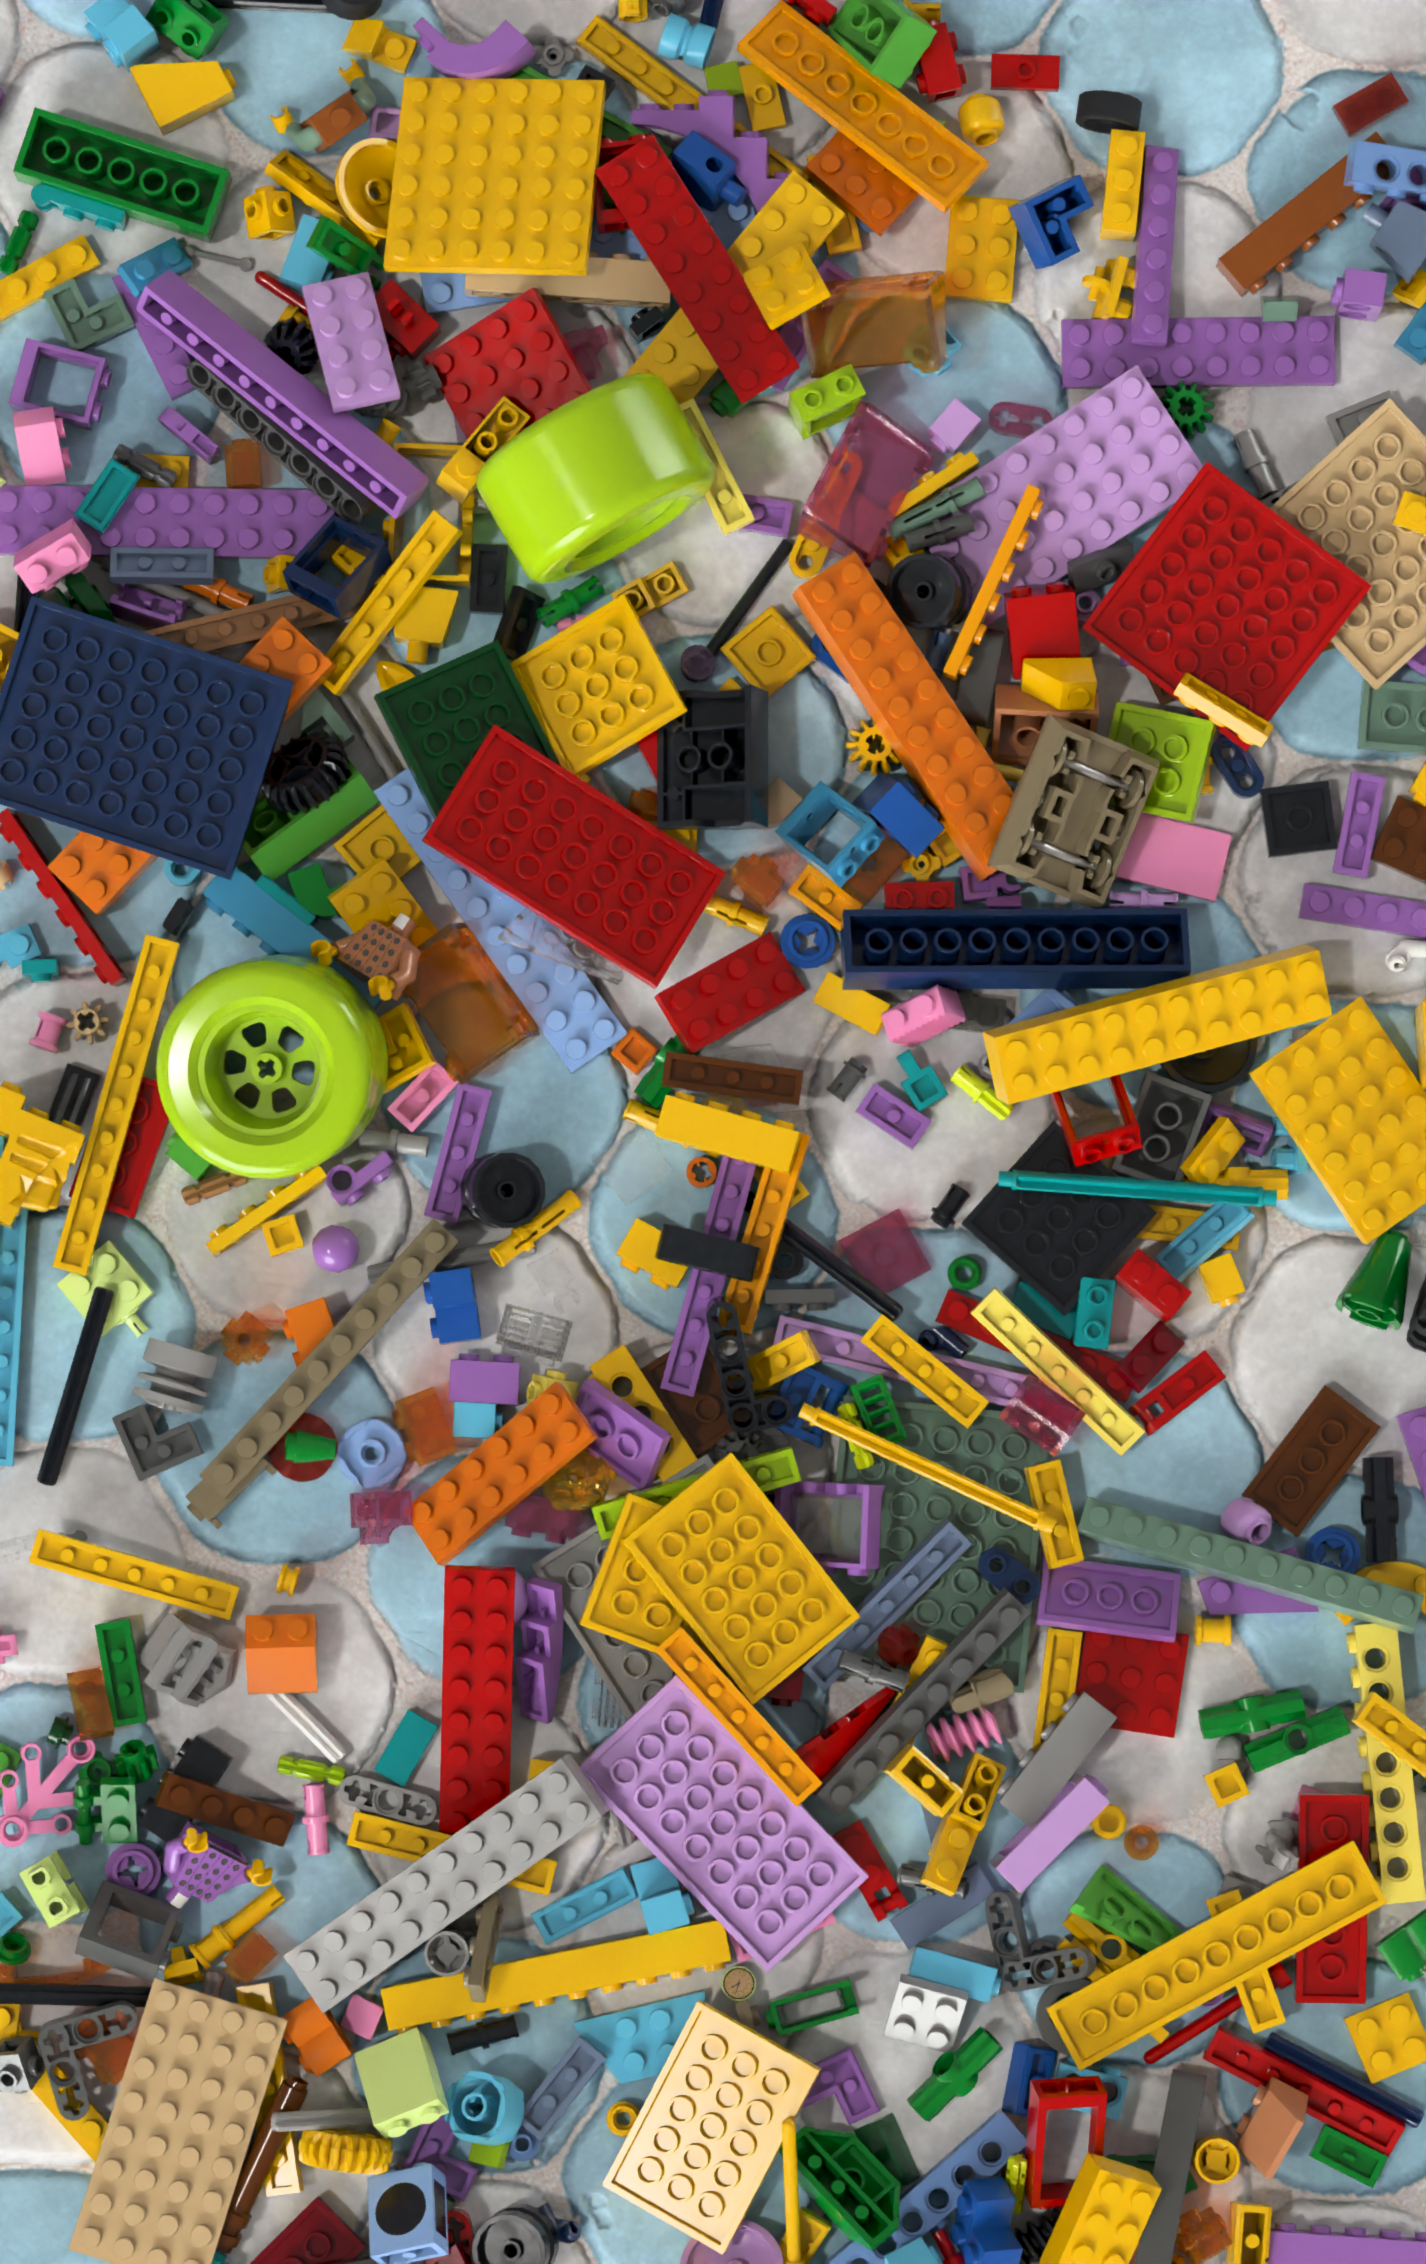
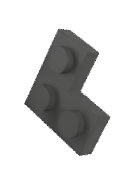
M145 1404L112 1417L140 1482L204 1454L190 1422L158 1435Z

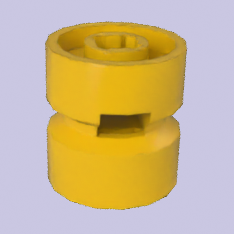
M1208 2134L1199 2138L1194 2144L1191 2163L1195 2171L1204 2180L1213 2184H1222L1233 2179L1237 2174L1240 2166V2157L1236 2147L1224 2136Z

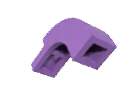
M423 17L413 25L420 35L417 42L429 53L426 58L434 69L446 78L506 79L523 68L537 54L531 43L507 20L482 42L465 46L448 41Z

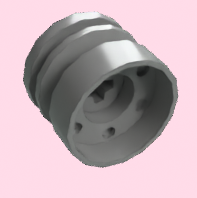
M149 1337L143 1359L156 1366L155 1373L138 1372V1378L151 1381L152 1383L150 1389L134 1385L132 1394L138 1395L150 1405L180 1414L198 1413L202 1415L204 1406L189 1401L192 1394L207 1398L208 1393L195 1386L196 1379L213 1380L219 1358Z

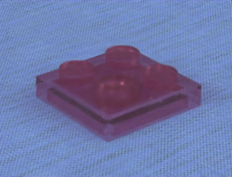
M899 1209L838 1241L851 1267L886 1294L931 1270Z

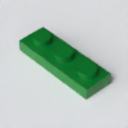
M130 1619L95 1625L112 1728L148 1722Z

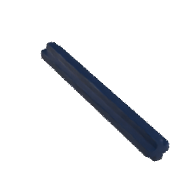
M1270 2033L1264 2044L1266 2050L1392 2115L1413 2128H1417L1421 2123L1424 2113L1420 2109L1275 2033Z

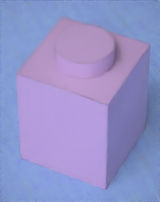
M955 397L929 427L928 436L931 437L929 442L940 453L945 454L948 452L954 456L980 427L982 419Z

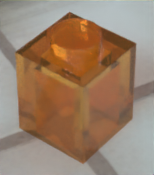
M236 439L232 441V445H224L227 488L263 489L262 460L259 444L252 443L251 439Z
M254 1928L223 1959L227 1964L224 1970L238 1984L242 1980L249 1984L279 1952Z

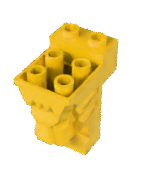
M3 1081L0 1086V1136L8 1138V1141L0 1158V1225L12 1229L16 1217H19L22 1208L39 1212L57 1209L60 1202L61 1188L67 1180L69 1165L75 1166L85 1143L86 1135L81 1134L82 1127L69 1121L62 1120L61 1125L49 1121L50 1114L37 1108L30 1107L28 1112L24 1111L27 1100L26 1096L22 1095V1088Z

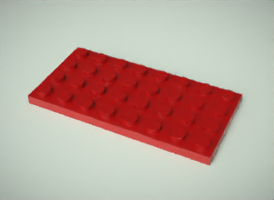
M495 724L491 727L421 840L654 989L658 987L727 873Z

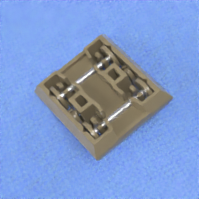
M1048 713L1022 777H1020L1011 798V804L990 853L987 866L1090 908L1101 909L1159 770L1160 760ZM1112 798H1114L1116 804L1114 811L1108 809ZM1095 840L1100 841L1099 849L1092 852Z

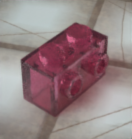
M1029 1373L999 1415V1418L1056 1457L1086 1413Z
M529 1495L507 1513L505 1526L512 1528L511 1535L531 1538L532 1532L546 1534L545 1541L565 1544L566 1538L574 1539L580 1505Z

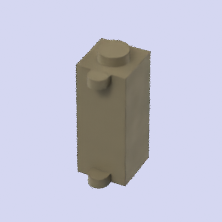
M264 1457L226 1499L205 1480H202L185 1496L191 1502L187 1508L199 1521L206 1518L219 1529L223 1524L217 1517L265 1470L272 1476L277 1470Z

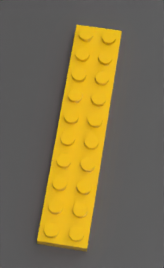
M1351 1840L1046 2007V2010L1076 2066L1081 2071L1388 1902L1355 1842Z

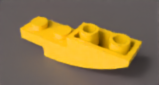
M977 1752L973 1754L958 1783V1786L964 1792L940 1822L928 1851L930 1857L921 1877V1883L948 1896H953L956 1893L978 1833L985 1826L1007 1766Z

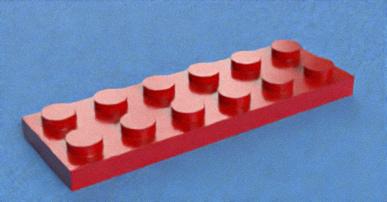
M1298 1793L1297 1856L1300 1859L1297 1863V1870L1351 1840L1355 1842L1368 1866L1370 1799L1368 1793ZM1367 1914L1295 1953L1294 2001L1296 2003L1366 2004Z

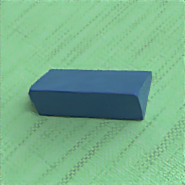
M1022 2042L1014 2043L1002 2104L1003 2111L1015 2115L1028 2116L1030 2080L1052 2078L1057 2052L1055 2049Z

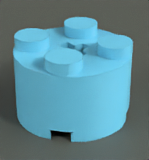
M481 2071L467 2072L456 2083L451 2084L445 2094L449 2113L443 2116L446 2123H449L453 2130L452 2133L457 2138L486 2146L501 2145L516 2138L524 2117V2093L520 2087L505 2077Z

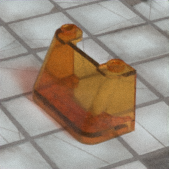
M925 271L827 281L824 283L831 296L801 313L811 378H821L848 364H852L853 368L912 363L913 367L920 368L921 373H931L939 371L941 366L947 361L946 286L943 271Z
M465 923L448 924L416 947L420 950L416 979L405 986L401 995L412 1000L448 1053L445 1056L447 1064L444 1065V1069L454 1082L459 1081L461 1085L468 1083L540 1035L535 1022Z

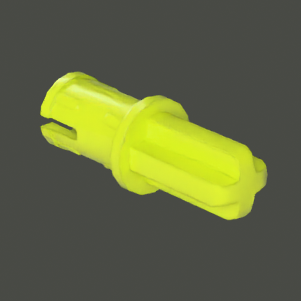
M965 1063L958 1068L950 1081L973 1098L972 1102L974 1104L979 1102L998 1119L1005 1120L1014 1109L1012 1104L1009 1105L996 1098L995 1090L991 1088L992 1082H986Z

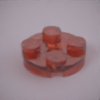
M304 1413L287 1432L295 1433L297 1429L336 1439V1451L334 1460L327 1459L293 1464V1460H285V1434L268 1454L272 1465L279 1473L296 1482H310L321 1478L332 1467L338 1453V1442L333 1429L322 1418L310 1413Z

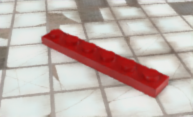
M6 808L0 813V833L8 843L14 841L20 850L17 857L28 872L33 869L39 878L36 885L47 900L50 898L54 900L59 908L55 913L61 923L66 928L72 927L78 936L74 941L80 951L85 956L90 954L97 965L93 969L99 979L104 984L109 982L112 986H120L128 980V977L65 884L47 868L50 864L49 860L15 810Z
M948 1289L935 1322L1014 1355L971 1314V1311L980 1302ZM1041 1329L1112 1398L1126 1403L1132 1387L1113 1371L1120 1362L1085 1347L1075 1346L1073 1342Z
M1221 2025L1218 2026L1203 2053L1202 2059L1257 2088L1260 2084L1266 2086L1270 2077L1273 2076L1309 2096L1306 2109L1307 2114L1388 2157L1405 2129V2122Z

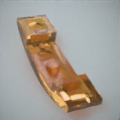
M85 1957L83 1958L84 1971L18 1978L17 1965H0V1983L78 1985L101 1975L112 1967Z

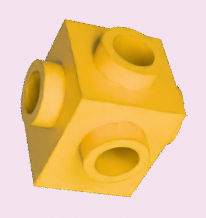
M263 186L255 189V194L243 199L249 239L275 241L296 232L290 191H277L275 186Z

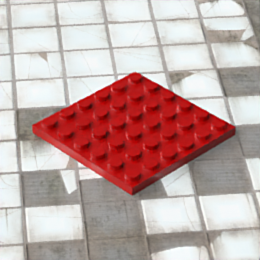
M1206 462L1083 624L1082 628L1178 701L1179 697L1173 693L1187 672L1269 722L1372 585L1209 462ZM1189 708L1202 719L1209 720L1208 715L1199 709ZM1217 725L1216 729L1244 751H1247L1251 746L1243 742L1238 737V733L1230 728Z

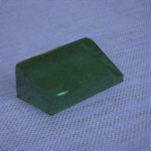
M893 2113L854 2129L856 2137L901 2183V2187L911 2184L920 2177V2173Z

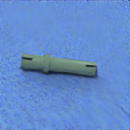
M975 476L973 479L951 490L946 488L942 490L943 494L890 521H886L885 525L893 541L895 542L903 537L904 532L924 527L931 523L933 519H939L951 512L955 515L960 512L959 508L987 496L979 478Z

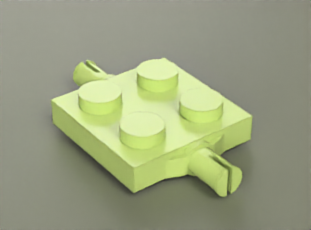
M108 1240L94 1252L87 1276L70 1272L57 1283V1286L84 1318H86L96 1287H105L114 1292L101 1337L106 1335L115 1326L123 1323L130 1327L137 1338L149 1330L136 1313L141 1304L155 1292L112 1240Z

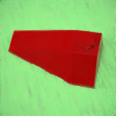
M885 1686L795 1749L794 1752L821 1781L860 1740L896 1691Z

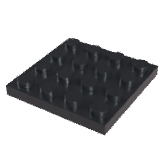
M1055 1121L1046 1128L1009 1169V1172L1017 1169L1054 1174L1065 1173L1116 1177L1099 1161L1075 1167L1062 1128ZM997 1183L964 1219L961 1225L1061 1315L1065 1316L1078 1301L1080 1279L1082 1277L1099 1278L1157 1213L1141 1198L1012 1190V1187L998 1186Z

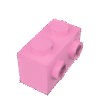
M53 406L13 412L14 430L25 485L45 486L67 482L65 469L72 467L68 448H61L60 439L66 438L62 417L55 418Z
M72 518L15 552L13 567L32 594L41 589L45 592L55 587L60 581L59 578L69 572L76 574L86 568L91 558L92 545Z

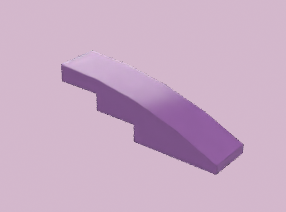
M534 1576L526 1582L529 1613L520 1619L523 1650L515 1655L520 1715L549 1724L552 1722L563 1651L564 1615L562 1584Z

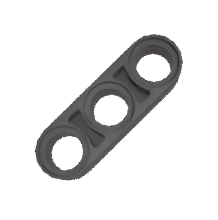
M987 628L980 645L974 643L969 653L973 657V661L966 676L961 675L956 699V706L969 725L982 727L987 725L1005 635L1004 631Z

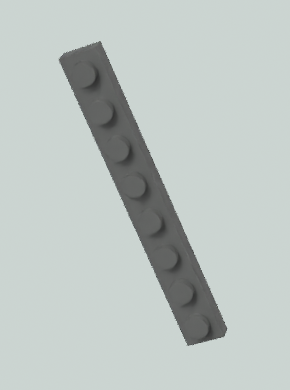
M1003 1587L821 1780L822 1784L814 1793L840 1815L1031 1612Z

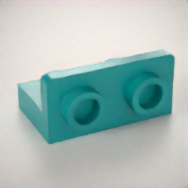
M1082 1277L1080 1279L1073 1339L1075 1346L1108 1350L1115 1280Z

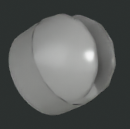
M1229 1735L1222 1737L1216 1745V1760L1243 1759V1745L1236 1737Z

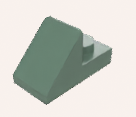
M317 688L304 702L300 733L305 732L308 734L325 721L326 725L322 727L324 732L334 736L344 747H347L356 740L353 732Z

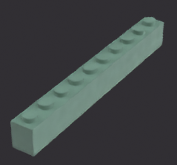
M1088 1496L1078 1526L1079 1537L1409 1634L1414 1632L1424 1595Z

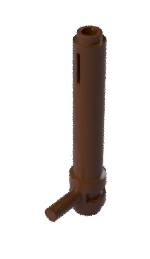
M289 2075L288 2079L282 2081L244 2160L216 2249L219 2252L229 2254L233 2248L238 2247L242 2239L241 2231L247 2228L252 2218L250 2212L289 2131H273L271 2129V2115L274 2112L300 2110L308 2094L306 2089L308 2083L300 2077Z

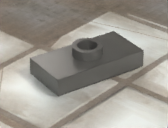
M1125 539L1105 549L1096 550L1068 561L1069 585H1072L1075 596L1117 580L1134 558L1133 544L1128 539Z

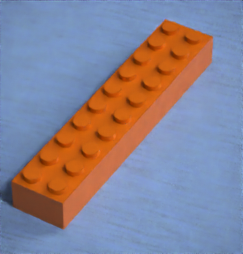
M854 551L799 586L791 596L892 747V750L926 802L939 813L940 818L938 820L978 881L981 882L998 871L987 866L988 859L1014 793Z
M284 616L276 622L239 662V664L296 682L282 725L338 667ZM80 831L47 868L96 915L104 916L155 862L158 856Z

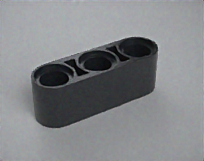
M663 1224L655 1258L752 1282L761 1248Z

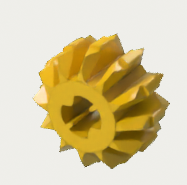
M861 720L859 726L862 733L856 729H851L849 735L856 741L846 742L845 745L846 749L856 751L848 757L849 762L852 763L861 759L857 771L860 773L865 770L867 765L871 766V776H876L877 766L879 765L885 774L889 773L891 769L887 760L896 765L899 764L900 760L893 753L892 747L875 722L872 721V727L869 728L867 722ZM874 739L881 742L880 749L883 751L879 753L876 750L875 754L868 751L870 745L867 742L871 740L874 743Z

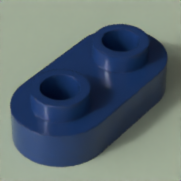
M1224 735L1218 737L1213 743L1210 753L1216 768L1235 796L1242 799L1255 797L1264 784L1262 771L1249 750L1244 751ZM1229 747L1233 750L1234 756L1226 759L1222 756L1221 750ZM1243 776L1249 777L1252 785L1248 788L1242 787L1239 782L1240 778Z
M990 1548L981 1554L978 1560V1570L981 1576L999 1591L1005 1587L1022 1604H1028L1038 1597L1041 1588L1039 1578L1011 1554L1001 1548ZM993 1558H998L1002 1562V1569L998 1572L992 1571L989 1567V1563ZM1020 1580H1026L1029 1583L1030 1589L1027 1593L1022 1594L1017 1590V1583Z

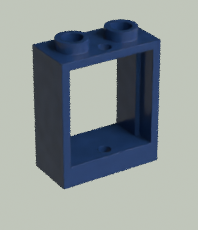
M333 514L282 573L290 593L343 620L393 562L388 550V543L383 537L376 533L370 534L362 530L352 520L347 519L345 521ZM341 545H344L366 558L338 588L315 574Z

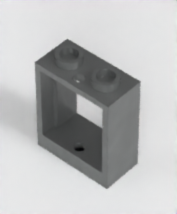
M103 1880L79 1934L75 1954L153 1982L158 1971L165 1972L172 1955V1952L167 1951L170 1942L177 1943L184 1924L178 1921L182 1908L179 1909L171 1904ZM110 1906L165 1926L153 1955L98 1935Z

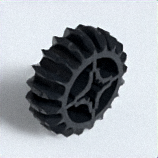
M315 730L309 735L303 732L297 739L291 737L290 742L286 745L280 744V749L272 754L261 790L269 804L273 805L275 809L280 810L283 814L290 812L294 816L300 811L306 814L310 808L315 807L318 809L320 803L329 801V797L333 793H339L338 786L347 782L345 776L350 772L348 755L341 743L327 732L319 734Z

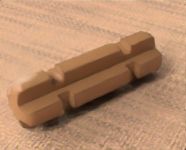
M222 1172L199 1181V1185L195 1186L192 1184L182 1188L181 1194L184 1202L191 1206L201 1202V1198L209 1199L227 1192L234 1185L237 1188L247 1184L248 1177Z

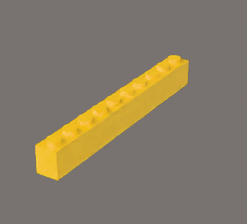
M716 1919L683 1925L653 1935L644 1933L493 1964L486 2003L473 2002L471 2000L469 1989L465 1988L463 1983L465 1970L453 1976L439 1975L385 1986L380 1991L388 2031L397 2029V2035L416 2028L417 2025L431 2022L432 2028L451 2025V2018L465 2015L466 2021H472L487 2017L486 2011L499 2008L500 2014L521 2010L520 2004L532 2001L534 2002V2007L555 2003L554 1997L568 1994L569 2000L589 1996L588 1990L602 1987L603 1993L623 1989L622 1983L636 1980L637 1986L648 1985L658 1982V1975L670 1973L671 1979L682 1978L692 1975L691 1969L704 1966L705 1972L716 1971L726 1968L725 1962L731 1961V1954L726 1929Z

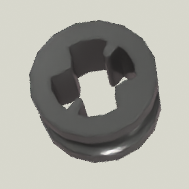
M1044 1939L1035 1940L1029 1945L1031 1956L1034 1949L1040 1950L1043 1945L1050 1948L1047 1951L1048 1953L1057 1951L1053 1943ZM1044 1960L1041 1965V1971L1050 1970L1054 1967L1053 1963Z

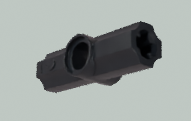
M1393 1457L1362 1458L1364 1494L1361 1495L1362 1525L1365 1526L1366 1562L1397 1561L1396 1525H1398L1399 1504L1398 1496L1394 1494Z

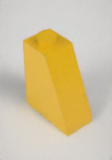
M218 61L134 65L129 68L163 136L236 100L232 90L237 87L236 82L228 68L222 71Z

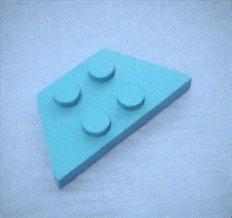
M703 1990L575 2021L574 2027L586 2041L607 2057L604 2064L621 2084L659 2075L697 2001L702 2000L704 2002L705 1992Z

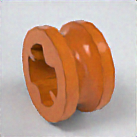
M707 1157L694 1158L687 1166L686 1175L688 1181L696 1188H708L716 1180V1165ZM699 1163L707 1164V1171L711 1173L709 1180L703 1178L704 1182L696 1181V1174L692 1172L693 1167L697 1165L699 1168Z

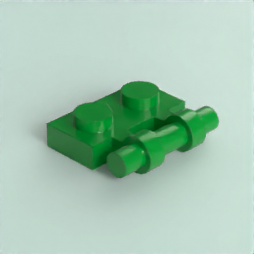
M101 1777L100 1789H90V1782L86 1779L76 1781L73 1804L77 1808L78 1817L74 1823L75 1832L79 1834V1843L81 1845H90L93 1842L94 1832L103 1833V1843H138L139 1825L136 1777ZM93 1805H101V1815H91V1807Z

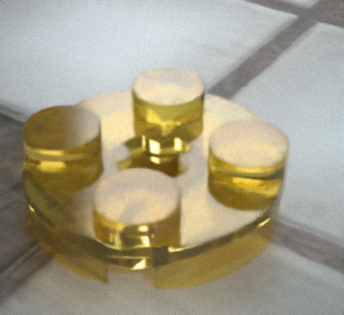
M583 1449L541 1485V1489L546 1498L551 1501L552 1507L556 1510L588 1509L605 1501L610 1485V1469L602 1457L598 1455L597 1459L589 1454L588 1449ZM570 1475H576L578 1479L584 1480L572 1482L570 1481Z

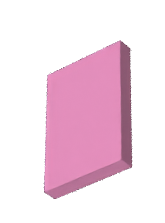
M1141 813L1115 878L1215 903L1232 835Z

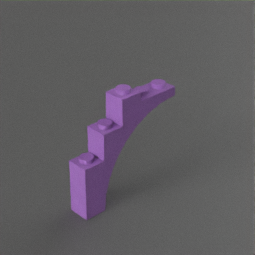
M708 90L707 96H699V110H694V104L684 103L673 104V110H660V104L649 103L640 104V110H631V124L634 127L664 130L683 137H687L693 130L731 158L736 164L735 175L742 182L745 189H747V193L757 213L790 175L789 172L775 173V179H769L770 141L767 137H761V132L742 131L741 137H736V99L734 96H728L727 90Z

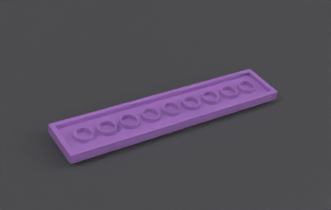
M3 485L0 488V556H15V552L72 518L92 545L91 557H110L111 547L214 548V558L271 559L280 554L297 556L334 514V510L311 490L135 487L102 535L74 517V513L92 487Z

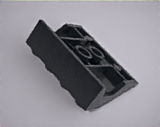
M744 685L740 690L718 692L704 690L678 691L688 711L657 729V829L745 830L768 828V691L754 685Z

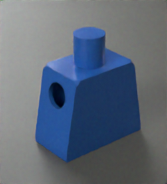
M692 130L672 152L671 164L699 207L713 212L724 201L735 207H739L743 203L748 191L734 182L735 162L698 133Z

